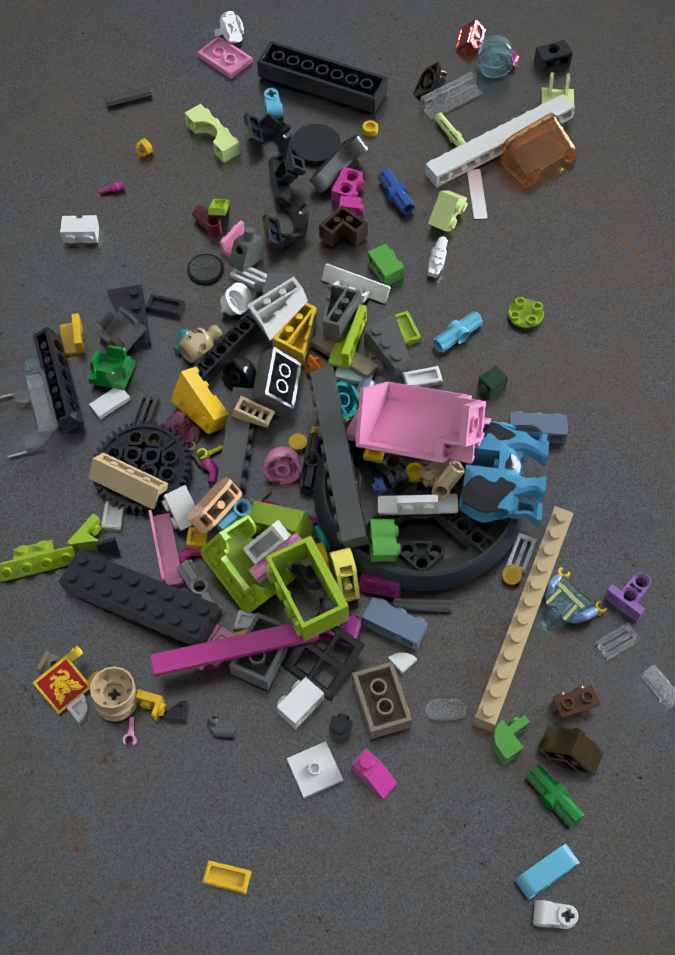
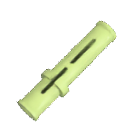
M442 113L435 115V122L447 134L451 143L455 144L456 147L466 143L462 138V134L455 130Z

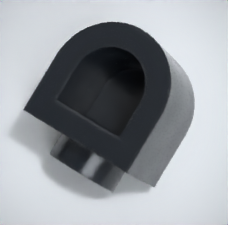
M338 713L337 716L332 715L329 735L336 743H343L350 737L353 721L349 720L350 717L346 714Z

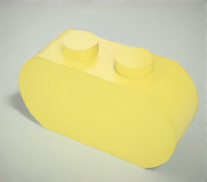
M345 548L329 552L332 576L346 602L360 599L357 570L351 549Z

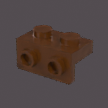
M593 685L581 686L572 692L560 693L554 696L550 707L553 713L559 712L560 717L565 718L599 706L600 700Z

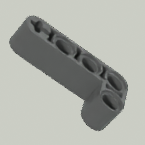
M358 134L345 140L311 176L309 181L319 193L324 192L340 175L343 167H347L353 159L364 154L368 146Z

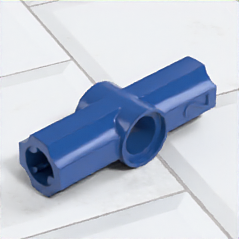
M383 170L378 175V180L385 188L388 200L394 202L402 214H410L415 209V204L408 196L406 186L403 182L397 180L391 170Z

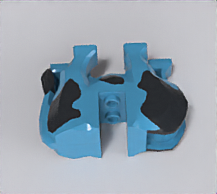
M490 421L489 425L485 424L483 428L485 435L480 446L474 449L475 458L472 464L465 462L466 468L459 509L469 518L481 523L499 521L505 518H526L535 527H539L543 503H534L532 500L524 498L533 496L543 501L546 492L547 476L539 478L522 477L521 462L527 463L529 461L527 458L532 457L540 465L546 466L549 452L548 434H542V430L533 425H511Z

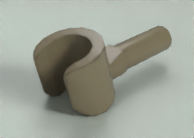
M191 441L193 447L188 448L190 451L188 453L194 458L198 467H201L196 444L194 441Z
M267 489L258 499L251 497L249 503L252 506L254 501L263 502L272 491Z

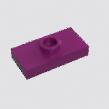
M361 573V593L400 598L401 587L399 581L385 580Z

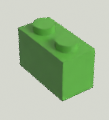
M387 244L368 251V264L382 284L388 286L403 279L404 265L401 261H398L395 252Z

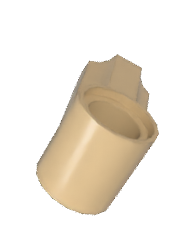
M455 460L449 461L443 471L434 478L432 495H438L439 500L449 497L451 489L464 474L465 468L460 462Z

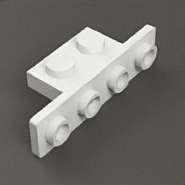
M326 264L324 267L322 281L361 291L362 303L368 298L381 303L387 302L390 286L330 264Z
M450 494L444 500H439L438 495L378 497L379 515L458 513L457 494Z

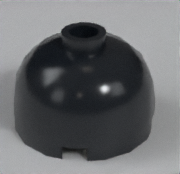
M233 357L222 364L220 372L223 371L224 376L221 378L231 392H233V387L252 388L254 386L257 371L250 360L245 357Z

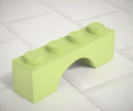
M199 104L185 112L186 124L195 134L208 133L216 137L213 141L214 153L223 163L240 154L239 140L233 137L226 127L224 128L220 121L211 115L209 109H205L202 104Z

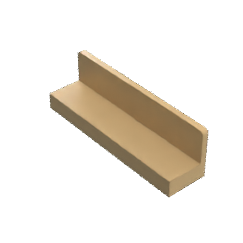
M101 453L92 459L89 479L151 509L156 507L158 495L167 490L168 483L105 453Z

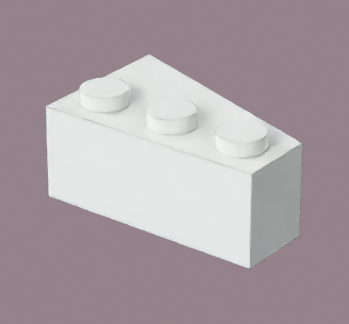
M292 277L249 303L248 307L255 321L268 339L271 340L308 300L302 286L295 277Z

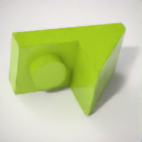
M92 514L67 542L68 546L73 545L74 552H77L79 548L85 551L98 549L96 543L99 541L93 536H96L101 530L99 517Z

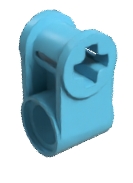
M274 88L266 89L264 92L266 114L270 113L276 119L284 118L283 106L280 102L278 91Z

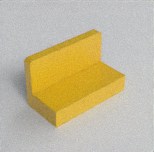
M79 313L71 314L72 323L60 325L61 340L66 356L85 353L82 322Z

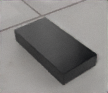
M151 294L146 305V311L180 318L185 307V301Z

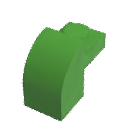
M525 715L520 719L515 717L508 723V726L502 720L496 727L492 745L496 755L504 765L523 751L524 747L516 736L526 730L530 724Z

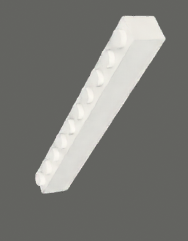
M564 94L539 105L537 108L527 111L525 114L513 118L511 121L501 124L497 128L487 131L483 135L444 153L436 159L430 160L426 163L425 175L437 188L572 119L575 106Z

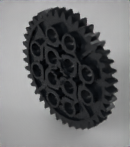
M140 420L139 425L132 422V427L125 424L124 430L118 427V433L112 431L113 437L106 436L107 442L101 441L103 448L97 447L99 454H94V457L101 453L112 457L118 455L116 459L147 474H153L154 477L168 483L167 490L158 495L155 507L158 511L165 494L181 486H187L185 480L190 479L188 473L192 472L189 467L192 465L191 455L188 453L190 451L181 435H178L176 430L172 431L170 426L165 428L164 423L158 426L157 421H155L151 425L148 420L144 425L142 420ZM155 439L159 440L157 443H152ZM170 458H175L173 461L168 462ZM172 475L171 478L165 479L166 476ZM95 481L93 482L102 499H105L106 502H111L113 508L117 506L119 510L124 506L126 513H129L132 509L134 514L137 513L138 509L141 514H144L145 509L148 512L152 510Z

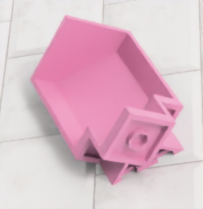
M384 382L360 388L358 394L359 407L347 429L350 441H356L357 447L440 463L447 460H455L472 464L475 458L474 449L480 446L485 435L483 428L485 424L489 425L492 418L484 417L486 401L471 399L472 395Z

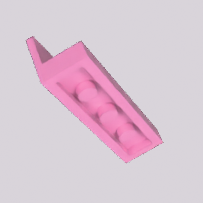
M149 510L162 582L173 587L183 586L184 581L177 571L180 561L173 526L170 521V513L153 516L152 510Z

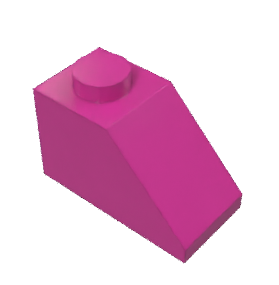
M367 749L351 764V771L383 800L397 785L396 780L383 763Z

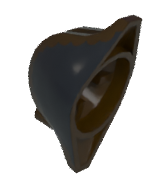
M439 62L434 63L423 71L413 92L415 97L434 94L444 87L447 71L441 69Z

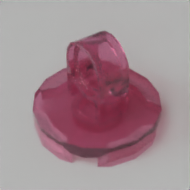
M182 411L172 414L164 423L165 428L170 426L172 431L176 430L177 434L181 435L182 439L185 440L186 445L191 443V441L196 442L201 435V427L190 419L187 413Z

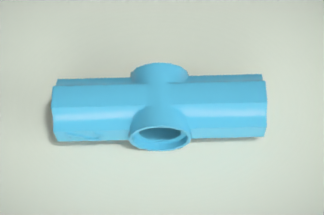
M472 311L460 321H452L443 333L433 339L435 349L443 353L454 344L463 343L472 331L483 324L481 315L477 311Z

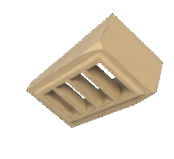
M240 396L232 416L268 428L275 411ZM256 412H260L258 417L255 416ZM263 414H267L265 420L261 419Z

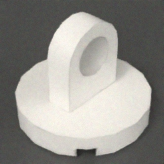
M227 11L221 15V28L215 29L213 32L215 36L223 34L229 43L236 44L243 39V23L240 17L234 14L235 12Z

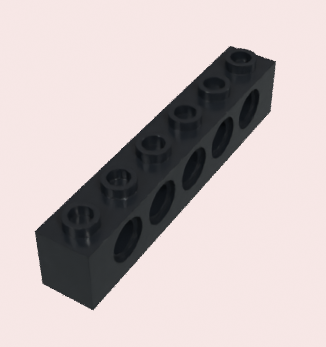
M45 327L35 333L33 339L54 424L70 432L82 425L83 420L61 336L49 327Z

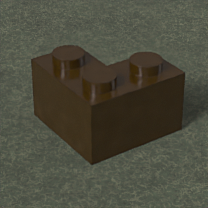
M343 205L319 224V238L331 247L343 237L357 246L368 236V222Z
M547 726L538 747L550 760L567 762L576 772L588 775H595L604 754L597 746L598 744L586 736L585 731L579 728L567 729L563 726Z

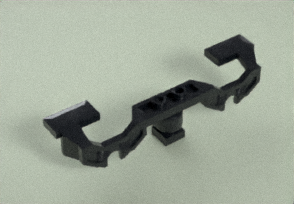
M246 113L243 118L249 142L262 146L264 144L263 135L277 137L278 155L268 161L274 197L284 209L292 213L294 222L293 233H281L279 219L265 214L262 217L266 244L278 249L292 243L297 245L306 236L310 214L306 211L302 215V210L307 205V201L292 196L290 184L299 175L303 176L306 173L304 159L291 154L293 135L286 139V135L292 127L289 124L278 121L270 113H267L261 120Z

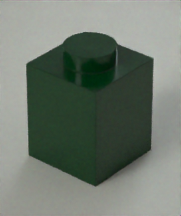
M495 365L479 376L478 389L490 399L506 387L508 377Z

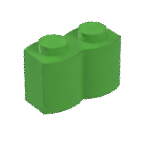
M394 519L369 520L368 538L371 562H395L397 555H400V543L396 541L398 525H395Z

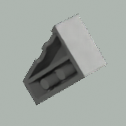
M329 283L322 321L324 338L341 342L354 321L359 305H362V293L358 290Z
M395 313L364 329V342L382 362L384 368L393 379L402 376L403 372H409L410 358Z

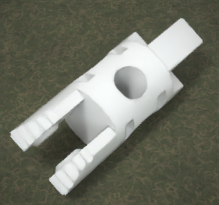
M444 236L438 238L435 247L431 250L428 261L427 275L434 278L438 277L443 268L447 254V239Z

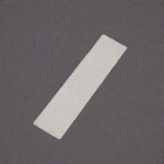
M472 169L467 173L474 219H485L488 217L480 169Z

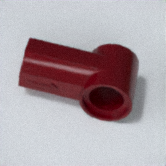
M204 205L195 207L192 216L207 230V234L210 237L220 236L222 234L221 218L218 215H208V209Z

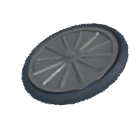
M212 254L197 255L191 259L187 266L189 277L201 284L215 282L224 271L223 262Z

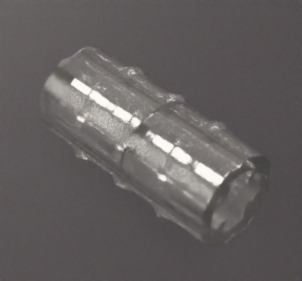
M656 665L651 666L641 677L652 689L653 693L657 695L660 702L669 710L675 706V688Z

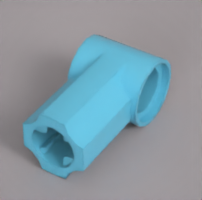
M239 499L215 527L221 532L249 514L251 511L249 501ZM236 506H244L245 513H239Z

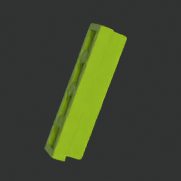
M359 305L354 321L341 342H335L328 361L329 365L350 367L367 320L365 305Z

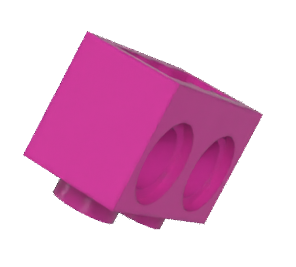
M343 167L331 190V202L340 204L341 196L358 197L359 189L362 190L365 182L363 180V172Z

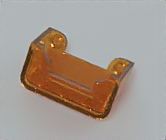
M549 113L506 139L503 144L500 163L525 187H528L538 182L541 170L563 158L565 162L573 161L577 157L578 149L559 118L554 113Z

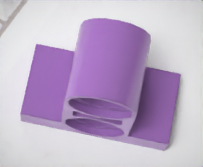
M637 573L622 590L612 584L607 589L604 598L637 622L645 611V608L638 604V602L646 594L651 584L650 577L645 573ZM636 583L642 584L643 587L637 586ZM624 597H629L632 601H627Z

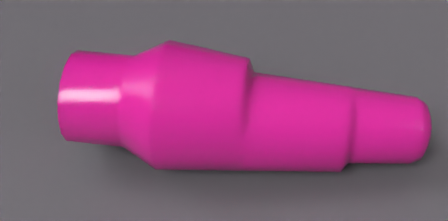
M115 182L100 189L99 193L118 192L125 187L123 182Z

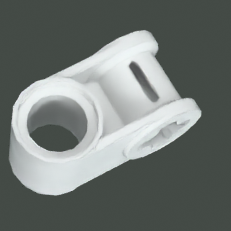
M545 900L534 901L533 925L570 929L578 921V912L571 905ZM565 912H568V915L572 917L569 922H565V918L561 917Z

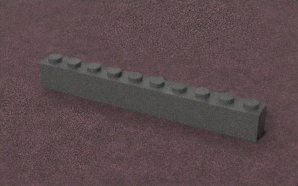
M332 366L310 372L311 380L308 381L311 391H314V395L311 397L314 407H317V412L314 413L317 423H320V428H318L320 440L323 439L321 451L327 459L324 462L326 473L330 475L327 483L329 490L333 491V496H330L332 507H336L337 513L334 514V520L340 528V531H337L339 543H343L345 548L370 544L335 372Z
M233 387L217 482L228 477L242 491L246 486L244 473L248 472L249 461L246 460L247 456L251 455V444L249 442L250 439L253 440L254 428H252L253 423L237 419L232 416V413L240 396L251 400L253 389ZM216 527L208 531L206 544L220 533Z

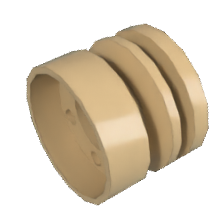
M108 667L99 671L92 679L90 693L95 710L99 716L105 720L116 722L128 718L136 710L138 704L136 699L137 691L130 672L120 667Z

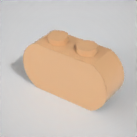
M228 477L220 480L190 511L187 516L188 521L201 534L208 532L217 525L240 499L242 491Z

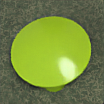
M518 297L509 307L508 317L513 324L519 327H534L544 317L543 305L541 302Z

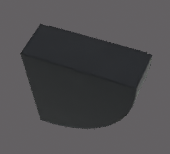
M180 701L168 710L164 718L165 722L186 723L188 701Z

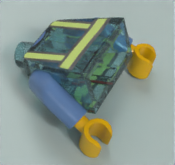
M560 567L557 574L548 582L546 587L545 603L552 609L544 616V619L553 626L560 617L567 624L570 622L575 624L603 615L607 608L601 610L598 607L602 602L598 601L594 605L583 592L568 580L570 572L564 575L562 574L563 568Z

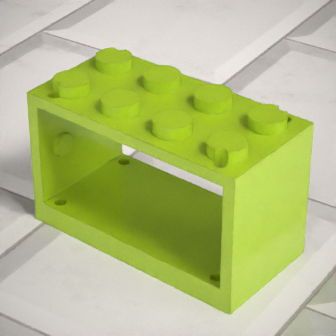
M312 536L266 556L267 564L264 565L267 571L266 575L270 583L274 584L275 593L279 601H283L287 617L289 619L292 618L293 628L297 636H302L304 642L349 620V606ZM308 558L333 609L304 622L279 571Z

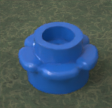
M375 477V482L372 483L373 489L376 494L380 493L382 496L383 493L388 491L382 477L378 479Z

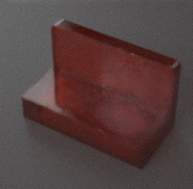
M476 19L463 26L456 49L459 51L468 46L475 54L480 52L486 29Z

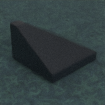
M115 537L96 543L100 554L121 557Z

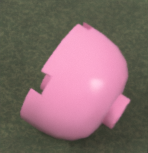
M280 446L270 450L266 455L263 471L269 481L273 483L274 481H280L279 484L284 485L292 483L299 478L302 464L299 455L293 449Z

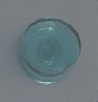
M490 36L480 42L477 48L480 73L489 78H499L508 74L513 68L511 42L503 36Z

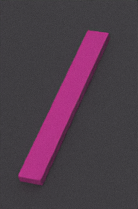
M291 623L151 654L153 672L156 677L316 641L319 640V635L304 642L302 636H297L293 628L294 624Z

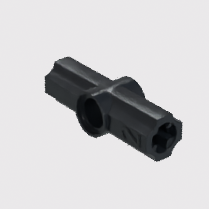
M316 432L308 434L299 484L300 489L309 492L314 491L316 469L322 455L321 445H323V439L320 440L319 434ZM309 459H313L317 463L311 465L307 461Z

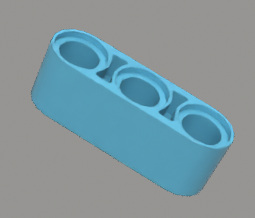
M564 844L518 876L515 882L529 900L575 868L580 862L567 844Z

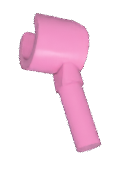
M134 717L129 718L128 734L123 737L124 745H127L129 737H133V746L137 743V738L134 736Z

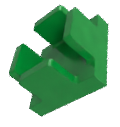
M108 345L107 354L95 350L90 360L91 374L88 378L89 384L125 390L136 362L134 359H131V356L126 357L124 347Z

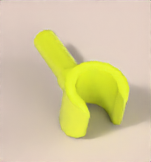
M221 445L208 451L200 448L197 450V455L205 454L203 457H200V460L203 461L206 458H210L214 453L221 451L223 447Z

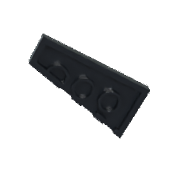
M142 284L107 290L117 312L120 306L123 307L146 327L144 333L132 345L133 348L151 346Z

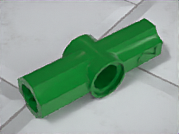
M540 764L535 766L525 776L539 792L542 802L550 810H554L569 828L584 816L583 812L569 798L566 788L560 782H555Z

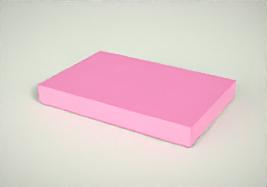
M217 36L197 52V57L230 79L253 62L251 56L220 36Z

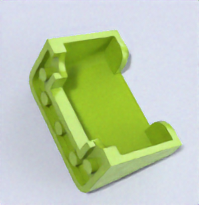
M249 514L218 533L201 549L205 562L238 606L245 612H252L276 594L275 586L270 583L268 577L259 583L249 571L255 564L243 548L253 540L252 536L257 531L256 524ZM287 568L279 571L285 586L296 578Z

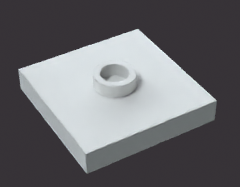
M326 741L287 758V762L304 799L343 782L341 773Z

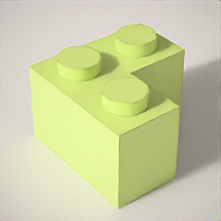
M440 191L428 224L444 231H451L456 226L457 219L455 218L457 214H461L466 210L467 198L451 191Z

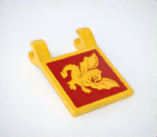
M78 646L72 648L63 658L32 682L58 714L90 689L92 679L98 673V671L94 672L86 680L74 666L72 661L83 654Z

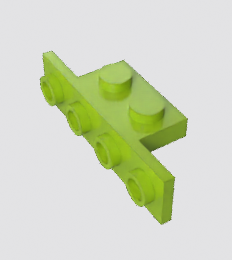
M43 540L36 544L22 545L13 549V560L0 563V582L69 566L75 556L73 545L54 550L53 540Z

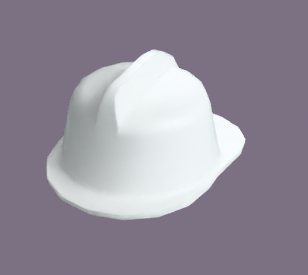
M242 283L233 284L220 299L222 306L220 312H226L230 316L241 315L249 309L248 304L253 302L250 290Z

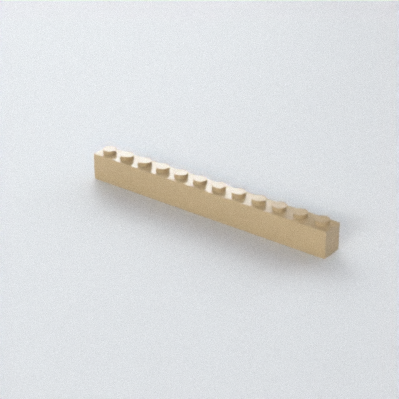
M554 507L473 722L474 726L493 733L570 525L573 512Z

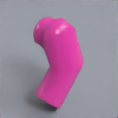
M206 458L201 462V468L209 472L208 484L215 485L219 468L212 459Z
M185 548L181 550L179 561L182 563L190 560V557L193 555L202 556L201 549Z

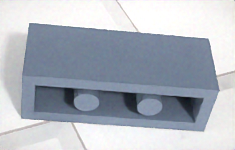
M522 411L510 412L508 424L536 426L542 430V434H548L547 441L549 443L565 444L567 437V415L559 413L542 414L540 412L524 413Z
M373 597L362 616L363 626L415 651L427 631L428 623L423 618L412 616L403 608H395L381 598L376 599Z

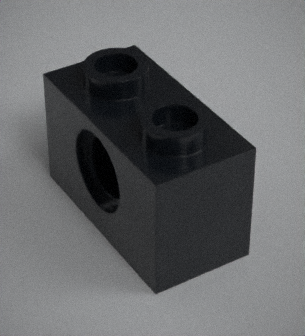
M562 40L536 47L534 60L541 72L570 65L573 52L567 42Z

